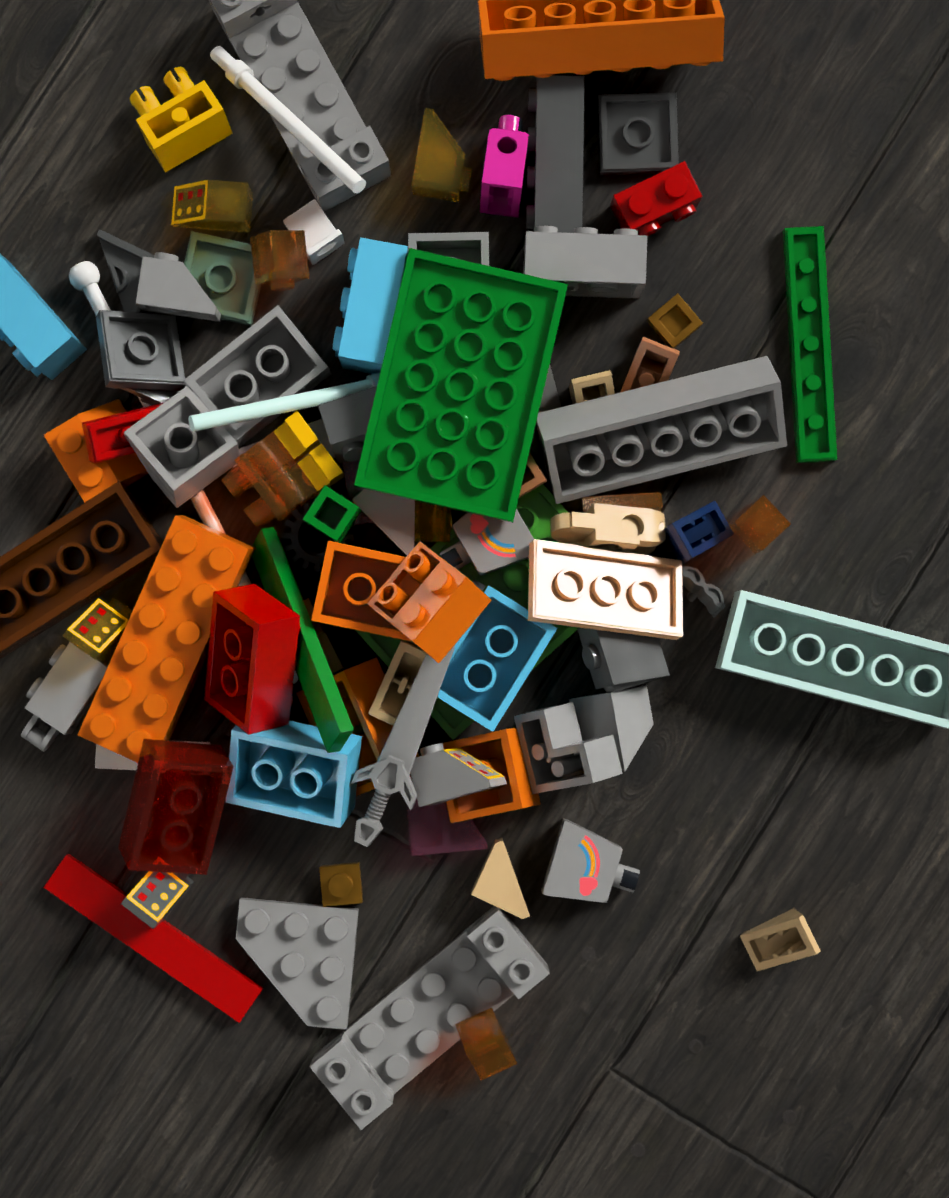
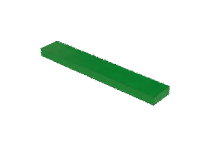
M824 226L784 228L783 245L796 463L836 461L837 443Z
M274 527L261 528L252 546L255 547L252 555L264 590L300 615V633L298 635L296 651V673L327 753L341 751L354 730L277 532Z

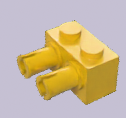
M184 67L174 68L179 77V82H177L171 71H168L164 76V83L170 89L174 98L162 105L149 86L140 87L145 96V102L137 90L129 98L130 103L141 116L136 119V122L144 139L165 173L233 134L224 109L205 80L194 85Z

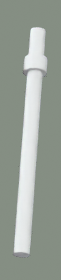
M217 46L211 51V59L225 71L226 78L236 88H243L348 188L356 194L365 188L366 181L254 77V72L242 60H235L221 46Z

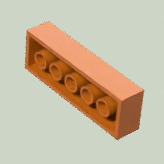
M478 0L480 44L485 79L493 78L498 81H507L519 76L547 78L553 74L560 73L587 75L593 71L600 70L627 72L633 68L640 67L666 69L672 65L692 64L694 66H706L712 62L723 61L725 16L720 0Z
M175 515L78 732V736L148 768H152L160 762L208 655L213 592L239 586L255 547L187 516Z

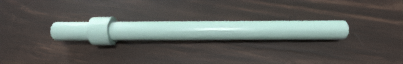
M380 373L368 375L366 380L191 415L188 418L191 431L195 432L315 407L377 386Z

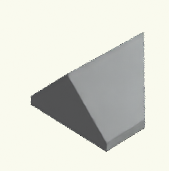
M647 685L628 688L618 692H606L569 699V703H574L582 740L613 735L621 769L626 771L654 725Z

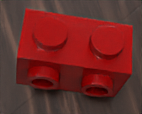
M683 161L613 195L610 207L621 229H635L638 231V235H647L649 237L661 229V224L672 219L675 222H679L696 213L695 208H697L702 194L686 162Z

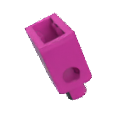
M503 115L499 118L498 129H489L482 177L480 213L519 217L529 134L521 132L523 121L517 116Z

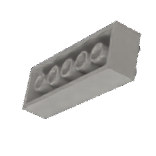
M768 356L540 412L536 421L546 475L556 504L787 446L781 381Z

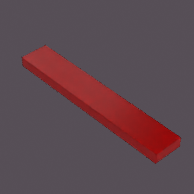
M70 854L63 858L43 887L238 1023L241 1022L263 989V987L166 920L152 929L121 904L127 897V893Z

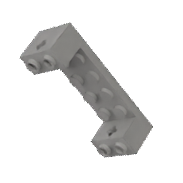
M209 0L213 12L239 59L253 70L254 77L366 181V186L362 191L391 176L389 159L371 126H365L300 7L298 0ZM270 114L312 194L324 212L357 195Z
M493 906L348 1026L347 1030L342 1031L314 1055L309 1067L360 1130H362L393 1104L396 1092L508 999L515 995L519 1000L550 974L548 964L502 909Z

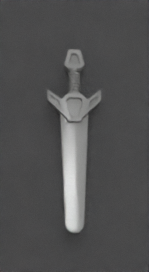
M455 645L440 663L426 654L377 762L357 770L354 774L351 784L371 778L376 792H374L375 796L372 797L369 804L370 807H368L366 812L367 814L356 821L354 841L368 847L383 830L380 819L391 794L400 791L410 811L413 809L417 793L409 774Z

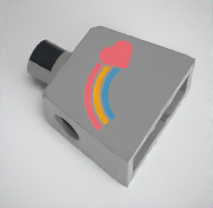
M517 509L513 523L466 513L452 525V529L459 542L440 552V555L457 570L472 562L479 576L529 559V543L534 538Z
M563 818L541 891L542 894L547 896L607 903L612 887L633 893L639 879L640 870L619 864L623 850L621 846Z

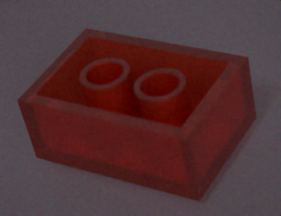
M143 739L118 846L129 870L207 875L234 767L221 745Z

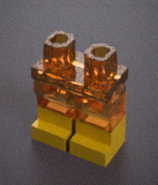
M295 411L277 429L234 460L237 466L226 474L222 482L234 498H237L252 486L256 489L261 497L245 508L244 511L258 528L275 518L280 522L295 509L301 507L302 504L316 497L324 485L330 487L342 479L344 473L323 444H320L319 439L300 413Z

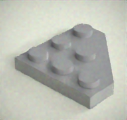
M241 897L239 900L236 940L307 1026L347 1030L359 908L323 907V905Z

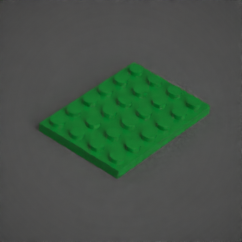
M409 248L354 486L513 523L568 284Z

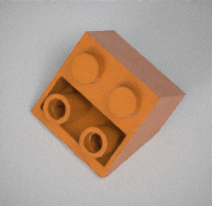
M419 541L367 604L431 658L440 663L492 600L468 577Z

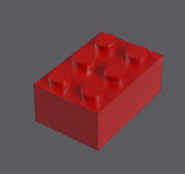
M256 584L213 592L204 700L248 735L289 725L290 708L293 703L294 671L297 666L296 651L298 635L300 633V615Z

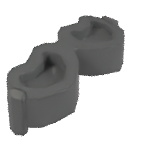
M682 566V585L691 592L687 599L693 602L698 597L700 602L707 607L708 612L715 618L725 608L721 590L715 585L706 584L703 575L698 569Z

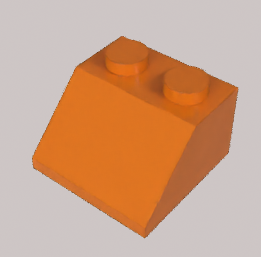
M120 399L79 413L44 434L45 439L84 503L118 481L129 486L148 474L136 453L98 463H92L89 460L82 422L127 412Z
M517 728L503 729L443 743L444 749L460 748L505 776L507 783L506 785L446 801L450 823L541 805L539 793L532 794Z

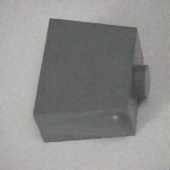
M577 628L583 646L582 658L585 666L591 672L595 689L604 688L608 693L618 692L655 679L670 676L659 638Z

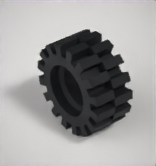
M307 502L302 504V507L291 512L292 515L289 520L286 519L282 539L284 540L286 553L296 565L312 573H321L325 552H312L306 547L304 542V533L310 525L303 518L313 504ZM353 526L342 540V544L355 546Z

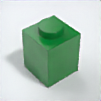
M324 485L303 520L335 542L341 543L361 513V509Z

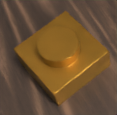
M678 293L647 319L648 324L665 344L673 349L703 324Z
M360 862L322 865L319 867L323 907L363 903Z

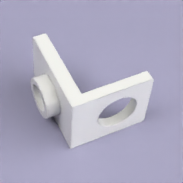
M315 199L283 220V223L312 265L345 244L341 231L335 229Z

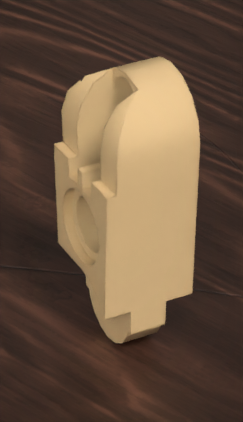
M594 503L585 513H560L553 516L550 520L551 537L558 542L648 556L666 538L664 514L658 510Z

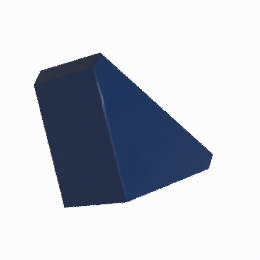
M716 501L665 527L666 539L677 559L682 560V564L734 535Z

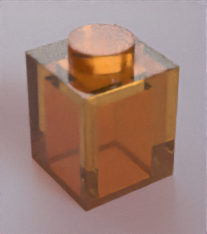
M270 230L250 237L255 285H271V291H286L295 289V282L310 278L304 230Z
M763 495L756 499L729 526L757 554L763 551L791 523Z
M492 1007L455 1024L466 1055L480 1080H484L517 1064L506 1033Z

